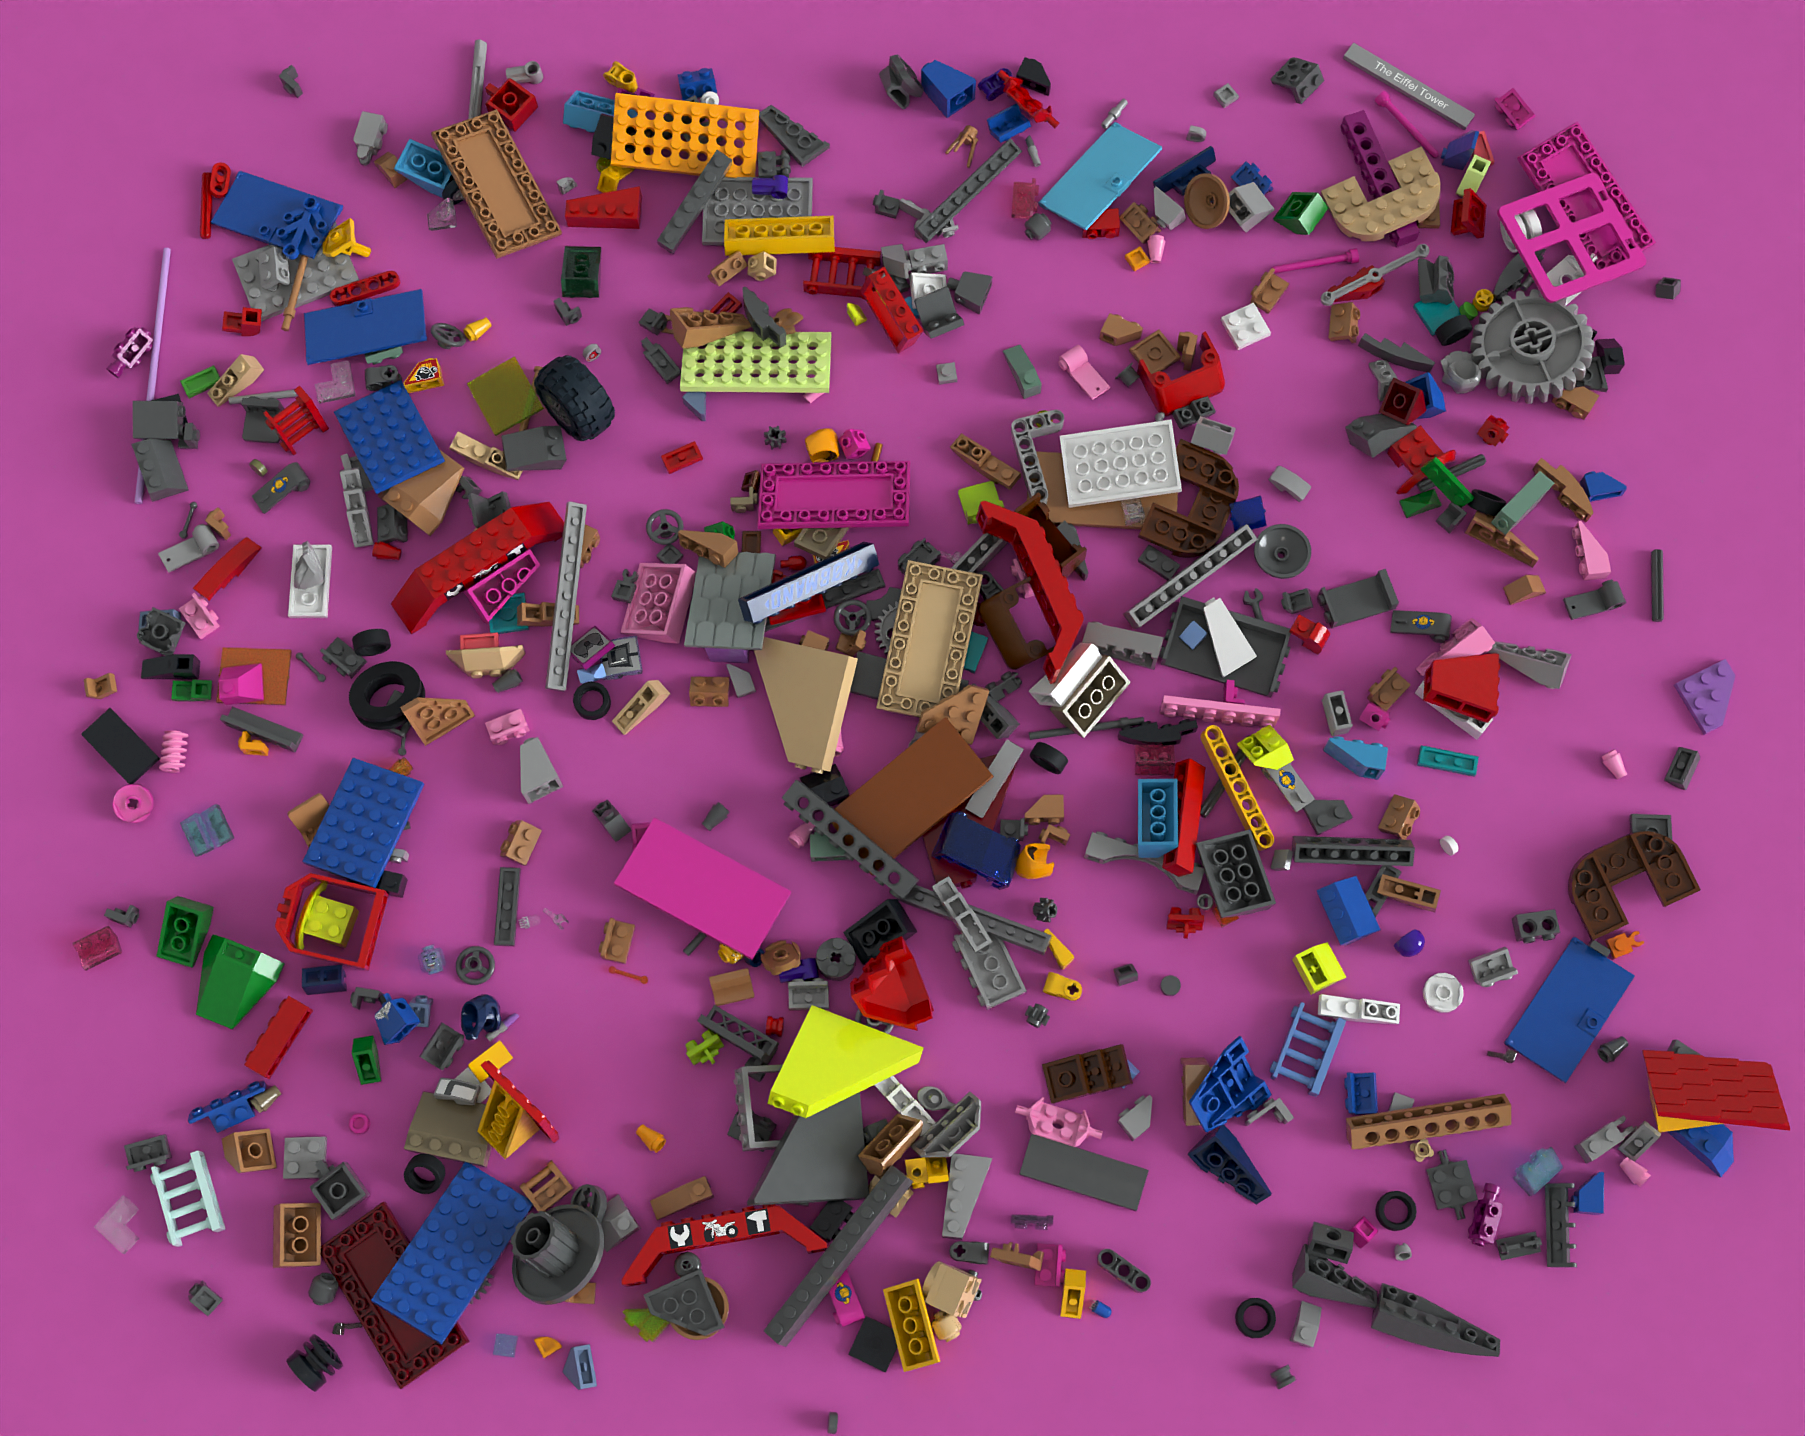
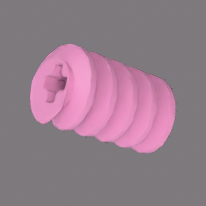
M164 731L165 734L162 738L165 742L162 743L164 749L161 750L163 757L160 758L162 764L159 766V769L170 773L181 772L179 768L185 767V764L180 763V761L186 760V757L182 756L181 753L187 752L186 749L181 748V746L187 745V742L183 741L182 738H187L188 734L180 731Z

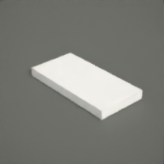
M293 545L289 618H327L332 545H311L323 571V583L306 590L294 587L296 564L303 555L302 545Z

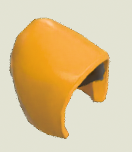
M819 429L805 438L811 462H829L839 457L838 436L833 429Z
M1044 843L1026 845L1014 865L1017 875L1026 879L1050 876L1054 868V862L1046 864L1050 845Z

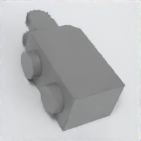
M362 111L353 140L358 149L357 157L363 166L368 165L372 155L377 156L378 150L382 148V138L388 129V124L383 115Z
M1624 1115L1614 1122L1604 1125L1574 1146L1585 1163L1595 1160L1623 1141L1625 1136L1635 1130L1630 1126L1625 1128L1623 1132H1620L1616 1127L1625 1122L1627 1118Z

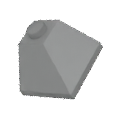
M1155 187L1156 222L1163 229L1167 227L1169 230H1172L1186 220L1184 209L1158 187Z
M619 1194L607 1202L606 1212L601 1223L606 1252L641 1229Z

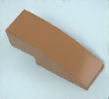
M521 603L517 607V625L552 626L555 603ZM579 605L575 606L573 625L579 624Z

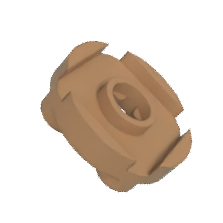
M786 940L774 942L765 948L766 952L764 954H761L763 967L770 971L772 975H779L792 968H797L801 964V952L795 942H792V944L786 943Z

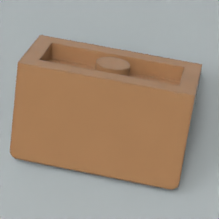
M748 968L709 977L716 1006L754 998Z

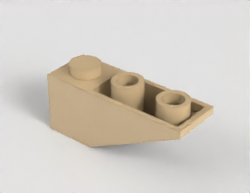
M240 354L207 394L220 407L229 400V397H234L254 383L265 369L254 356Z

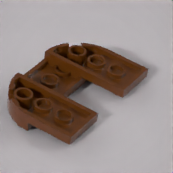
M1180 439L1176 448L1180 479L1200 487L1188 517L1152 503L1138 538L1171 551V555L1192 558L1205 554L1218 542L1237 499L1239 483L1238 478H1236L1233 472V467L1223 457Z
M1651 831L1633 832L1590 851L1576 862L1569 876L1568 893L1570 901L1575 905L1591 940H1595L1629 924L1612 886L1646 871L1663 907L1701 890L1684 854L1673 840Z

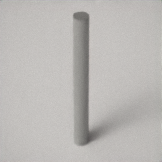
M294 390L236 396L229 397V404L242 403V398H249L251 396L260 399H282L297 397Z

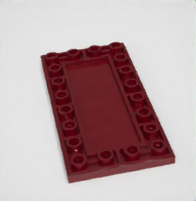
M382 1202L321 1246V1256L332 1275L338 1281L339 1287L400 1389H403L470 1341L457 1321L441 1345L371 1302V1299L410 1243L387 1203Z

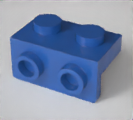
M702 68L699 71H685L682 74H677L682 100H686L694 95L696 98L702 97L708 91L717 93L712 68Z
M1014 104L987 119L990 134L1000 143L1031 127L1030 121L1021 114L1018 104Z
M1348 1072L1347 1078L1344 1080L1345 1089L1348 1091V1098L1345 1100L1346 1109L1353 1115L1378 1113L1376 1073L1354 1074Z

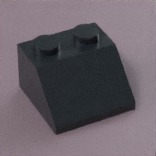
M836 764L832 765L830 772L823 770L822 774L813 772L800 777V781L831 807L842 803L849 797L848 789Z

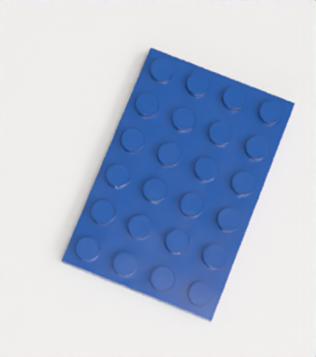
M401 380L334 411L376 494L445 462Z
M352 758L302 862L308 866L358 884L376 888L419 798L424 783Z

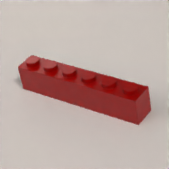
M1190 758L1175 764L1174 779H1177L1178 847L1164 854L1162 865L1163 869L1178 877L1193 873L1206 767Z

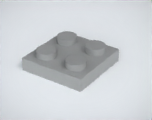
M327 1137L285 1138L283 1179L319 1178L318 1175L321 1172L315 1164L322 1159L326 1161Z

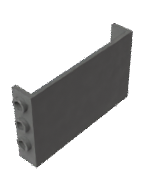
M1181 596L1177 612H1172L1169 622L1173 623L1172 629H1167L1164 640L1168 641L1166 647L1162 646L1160 651L1161 665L1224 684L1226 680H1235L1234 687L1270 698L1274 692L1277 693L1280 682L1277 679L1279 675L1283 674L1285 664L1282 662L1284 657H1288L1291 648L1287 646L1291 635L1289 632L1290 628L1229 611L1257 657L1223 678L1203 612V608L1206 607L1205 603ZM1192 621H1195L1207 632L1206 638L1194 650L1179 638Z

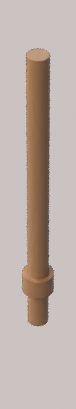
M305 255L300 257L289 302L284 309V320L281 328L283 331H289L291 320L295 316V305L308 257Z

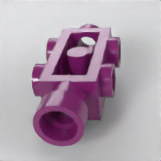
M136 327L129 329L125 334L126 338L124 341L118 343L114 348L115 352L112 356L116 359L115 362L110 363L106 369L112 375L119 378L125 367L138 366L141 362L139 357L143 352L148 353L153 347L151 344L153 341L150 337L151 333L143 327L141 329ZM136 337H137V338H138V342L135 344V343H134V340H135ZM126 351L127 356L124 358L122 355Z
M1485 1183L1483 1190L1485 1193L1484 1198L1479 1199L1477 1206L1474 1207L1473 1222L1468 1228V1239L1472 1240V1244L1484 1247V1244L1494 1243L1497 1237V1227L1502 1217L1503 1204L1496 1202L1497 1197L1500 1196L1501 1187L1491 1183Z

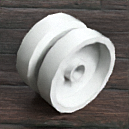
M1533 209L1515 216L1527 239L1542 235L1539 218ZM1500 221L1501 234L1506 247L1512 253L1518 252Z

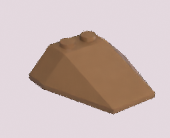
M441 450L440 452L445 462L386 489L378 495L380 499L400 512L429 536L442 523L464 471L463 466Z

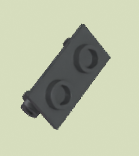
M1008 671L1000 677L1001 680L996 683L993 681L984 688L989 690V696L999 701L1005 697L1003 689L1010 694L1018 689L1022 682L1018 677L1015 678L1018 673Z
M1535 1231L1498 1239L1496 1244L1502 1261L1541 1252L1540 1245H1542L1540 1237H1537Z

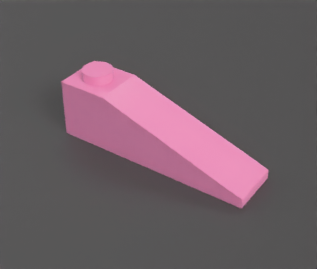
M1471 618L1452 633L1454 637L1450 641H1445L1440 645L1438 653L1430 654L1416 670L1420 675L1424 676L1425 671L1433 660L1487 653L1491 650L1495 641L1480 623Z

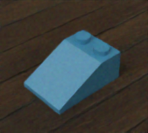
M409 139L394 167L396 172L429 193L443 198L442 192L444 188L454 180L440 151L412 139Z

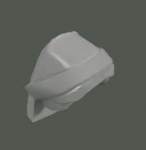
M1454 351L1440 360L1444 371L1442 382L1450 385L1457 394L1473 391L1479 385L1482 372L1476 362L1472 361V353Z
M308 541L302 543L303 555L296 564L294 587L302 590L323 583V571L320 562Z

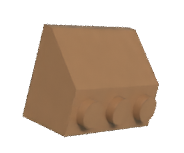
M897 1113L858 1155L868 1172L882 1177L891 1165L899 1160L903 1153L921 1135L922 1120Z
M282 1203L275 1205L273 1213V1268L320 1266L321 1204Z

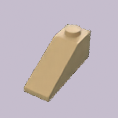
M659 680L647 681L612 722L626 735L657 709L670 695V692Z

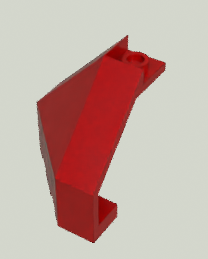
M901 936L884 943L879 948L880 953L877 957L871 958L862 968L864 972L860 977L854 978L850 982L851 997L864 1017L918 1031L917 1024L932 1019L934 1009L915 958Z

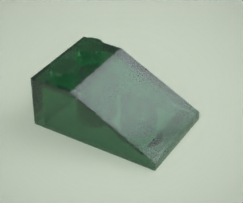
M565 246L561 274L562 297L599 298L601 247Z

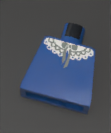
M386 993L378 998L382 1008L375 1014V1020L384 1045L400 1043L420 1023L419 1018L404 998L392 999L390 994Z

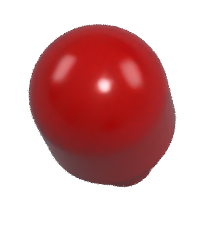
M803 556L788 557V560H780V568H789L792 571L803 570L807 564Z

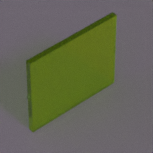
M515 356L467 383L495 436L544 409Z

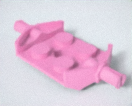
M1044 1097L1031 1108L1017 1105L1015 1113L1027 1116L1026 1120H1028L1029 1130L1034 1135L1073 1147L1079 1146L1089 1136L1101 1140L1103 1131L1091 1128L1086 1110L1079 1114L1043 1103ZM1053 1124H1059L1062 1126V1128L1057 1129L1053 1126Z

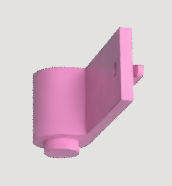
M1080 345L1074 346L1059 356L1060 361H1058L1061 369L1063 371L1066 370L1091 400H1094L1110 389L1106 381L1088 362L1087 354Z

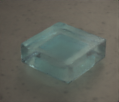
M496 1334L493 1355L515 1357L518 1336Z

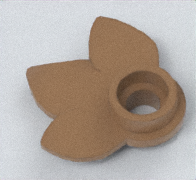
M786 308L779 311L773 317V320L778 326H782L785 329L786 334H793L796 332L794 325L803 320V316L797 312H792L791 308Z

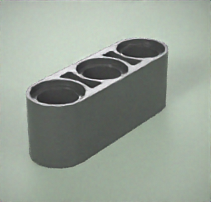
M1104 1249L1098 1254V1265L1135 1292L1143 1293L1150 1288L1151 1280L1149 1276L1113 1250ZM1102 1254H1110L1112 1262L1104 1264L1101 1260ZM1125 1265L1128 1267V1276L1123 1277L1119 1274V1266ZM1138 1277L1145 1279L1146 1286L1144 1289L1136 1286L1135 1281Z

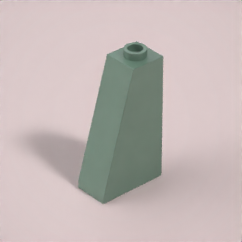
M1539 471L1500 510L1491 523L1506 535L1536 507L1553 486L1554 482Z

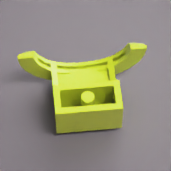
M318 884L310 892L301 911L295 931V947L301 950L304 949L303 940L304 934L323 939L327 943L346 948L359 910L354 906L319 896L322 891H326L328 884Z

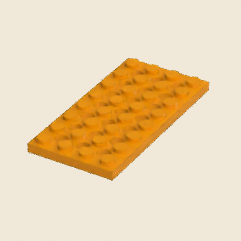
M615 93L610 166L700 176L716 150H719L732 159V166L724 177H755L759 110ZM635 110L637 116L631 118L628 116L627 111ZM647 112H653L655 114V119L649 120L646 118L645 114ZM670 114L673 117V121L666 122L663 116ZM688 116L691 119V123L684 124L681 118ZM706 118L709 121V125L702 126L699 120ZM723 120L727 123V127L720 128L717 122ZM741 122L744 124L745 129L738 130L735 124ZM632 127L636 130V134L633 136L628 135L626 129ZM650 129L654 132V136L648 138L645 136L644 131ZM668 131L672 134V138L666 140L663 138L662 133ZM688 134L690 140L684 142L681 140L680 135ZM706 136L708 142L702 144L699 142L698 137ZM723 138L726 144L720 146L717 144L716 139ZM741 140L744 146L737 148L734 145V141ZM632 145L635 151L628 153L625 150V146ZM650 147L653 150V154L646 155L643 149ZM668 149L671 152V156L664 157L661 151ZM686 151L689 154V158L682 159L679 153ZM704 153L707 156V160L700 161L697 155ZM739 157L742 159L743 164L740 166L735 165L733 159Z

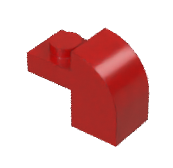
M243 307L242 313L224 311L222 331L241 333V336L259 334L262 309Z
M1300 614L1296 617L1289 630L1291 634L1304 641L1302 643L1303 647L1317 655L1322 651L1330 637V632L1324 625L1319 622L1314 623Z

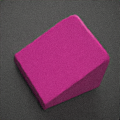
M1364 1216L1349 1230L1354 1232L1353 1241L1360 1248L1365 1246L1378 1232Z

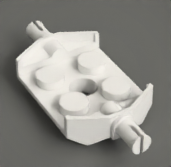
M1594 253L1590 255L1593 262L1598 259ZM1568 255L1546 275L1552 285L1557 287L1563 284L1562 277L1567 276L1572 281L1583 277L1584 273L1575 257ZM1581 292L1567 297L1566 305L1570 303Z

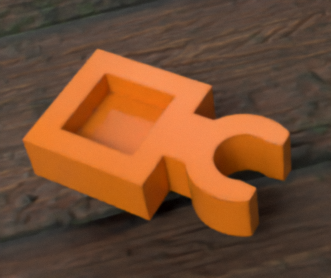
M1639 931L1631 933L1628 938L1623 933L1605 941L1613 959L1633 952L1631 946L1640 947L1644 944V941L1636 942L1634 940V936L1640 934Z

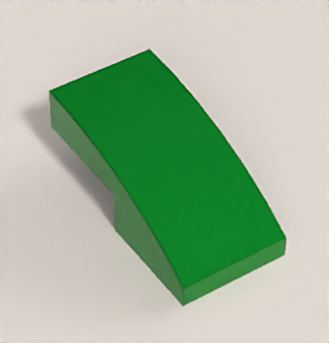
M192 679V682L173 681L171 700H211L212 680Z

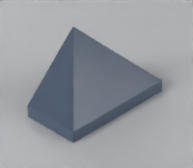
M590 1344L572 1347L563 1369V1374L578 1390L597 1386Z

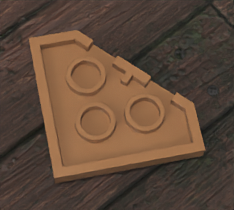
M969 684L962 691L955 695L952 694L939 701V704L922 711L916 730L926 733L946 717L964 740L972 745L989 690Z
M417 697L400 707L425 746L475 716L466 700Z

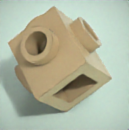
M761 252L748 258V275L757 281H764L776 275L777 258L766 252Z

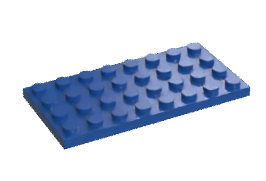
M464 1163L377 1290L371 1302L442 1345L511 1241V1237L516 1230L515 1227L526 1218L534 1205L525 1196L472 1164Z

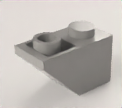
M903 245L881 247L882 263L887 272L904 279L909 278L908 271H911V263L908 251H904Z
M1144 1095L1134 1102L1136 1106L1133 1109L1129 1110L1127 1108L1118 1115L1120 1119L1117 1123L1132 1141L1150 1127L1151 1095L1146 1098Z

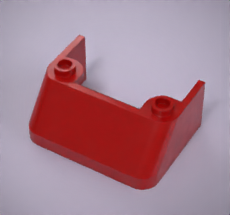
M1206 331L1202 333L1199 344L1203 351L1200 358L1203 367L1171 381L1169 376L1162 371L1151 374L1144 360H1139L1137 373L1140 375L1139 378L1158 413L1163 412L1165 416L1172 415L1174 410L1188 406L1192 401L1207 396L1210 398L1224 390L1225 379L1220 357Z

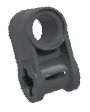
M393 365L365 369L366 389L369 391H378L395 382L402 381V376Z
M980 571L978 573L982 574L983 578L989 582L986 585L981 584L980 594L984 600L1004 590L990 572Z
M958 1241L950 1247L949 1253L951 1258L956 1261L987 1265L989 1243ZM958 1246H961V1250H964L960 1257H957V1253L954 1252V1249H957Z

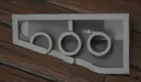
M1303 1245L1292 1273V1288L1313 1297L1370 1308L1378 1306L1376 1290L1358 1277L1352 1278L1344 1271L1342 1265L1338 1264L1336 1266L1326 1258L1308 1254V1245Z

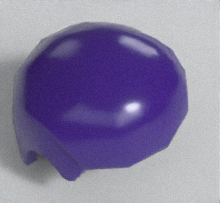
M1414 929L1394 944V948L1403 957H1412L1422 951L1425 938L1420 931Z

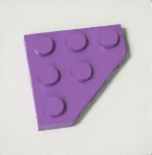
M1726 659L1674 685L1704 735L1721 727L1725 719L1736 676Z

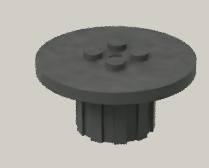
M573 1204L560 1205L546 1212L530 1213L522 1222L518 1223L515 1227V1233L511 1237L510 1244L513 1245L512 1252L514 1254L512 1274L515 1285L526 1298L543 1305L563 1302L584 1288L596 1272L604 1250V1233L599 1220L584 1207Z

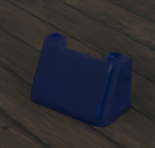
M961 811L950 813L931 856L938 860H941V858L948 860L950 864L955 863L986 878L985 881L987 882L993 881L991 886L999 890L1008 888L1012 881L1021 849L1019 840L1010 836L1007 838L967 818L968 815Z

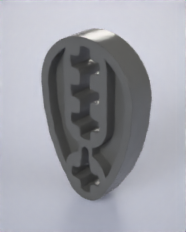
M586 1184L580 1186L574 1192L571 1204L584 1207L601 1224L607 1208V1198L605 1192L600 1187Z

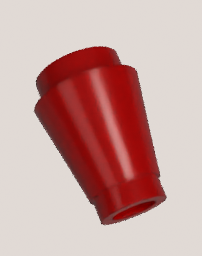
M382 541L380 543L375 542L372 556L376 557V559L399 560L401 549Z

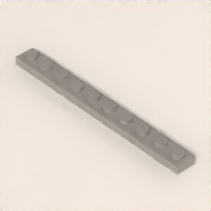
M570 501L566 504L545 689L563 692L566 691L587 510V505Z

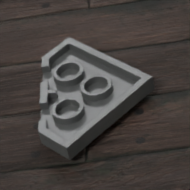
M698 1269L644 1294L649 1311L654 1316L704 1336L725 1328L702 1269Z

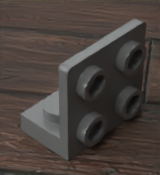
M947 286L914 300L924 333L930 339L964 325L963 319L956 313Z

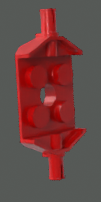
M1003 69L999 71L997 75L1004 81L1003 92L1007 93L1008 98L1012 97L1021 109L1027 111L1031 119H1034L1036 123L1048 122L1054 129L1060 124L1052 116L1050 105L1046 109L1042 108L1043 105L1038 100L1033 99L1027 89L1020 87L1024 80L1009 76Z

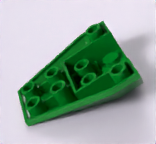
M212 935L204 951L196 1015L233 1030L277 982L285 963L227 938Z

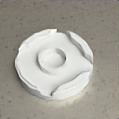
M1437 973L1431 976L1424 984L1423 998L1427 1006L1439 1013H1449L1462 1003L1464 996L1463 987L1453 975Z

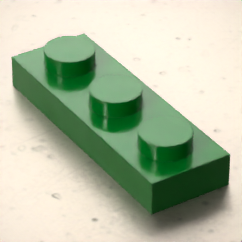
M1434 457L1421 467L1420 470L1455 505L1462 508L1473 500L1474 496L1437 457Z

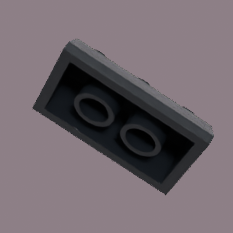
M603 113L600 115L593 136L591 155L611 160L613 116ZM628 127L626 129L628 135L633 136L636 134L634 128ZM647 129L644 131L646 137L651 138L653 131ZM632 145L625 146L626 152L633 153L635 151ZM645 147L643 149L644 154L650 155L651 148Z

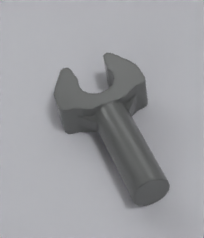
M1255 588L1254 595L1256 598L1251 599L1248 591H1245L1243 597L1244 604L1252 606L1255 618L1264 621L1259 602L1263 599L1262 593Z

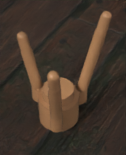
M970 125L965 126L963 132H960L959 136L945 152L949 154L953 148V151L957 152L963 143L966 145L972 143L967 162L968 168L971 165L975 146L978 142L976 138L978 134L977 129Z

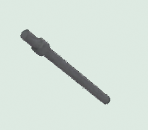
M1124 717L1116 721L1096 723L1090 732L1137 726L1144 722V718L1128 719V717ZM1067 727L1029 732V739L1034 740L1076 733Z

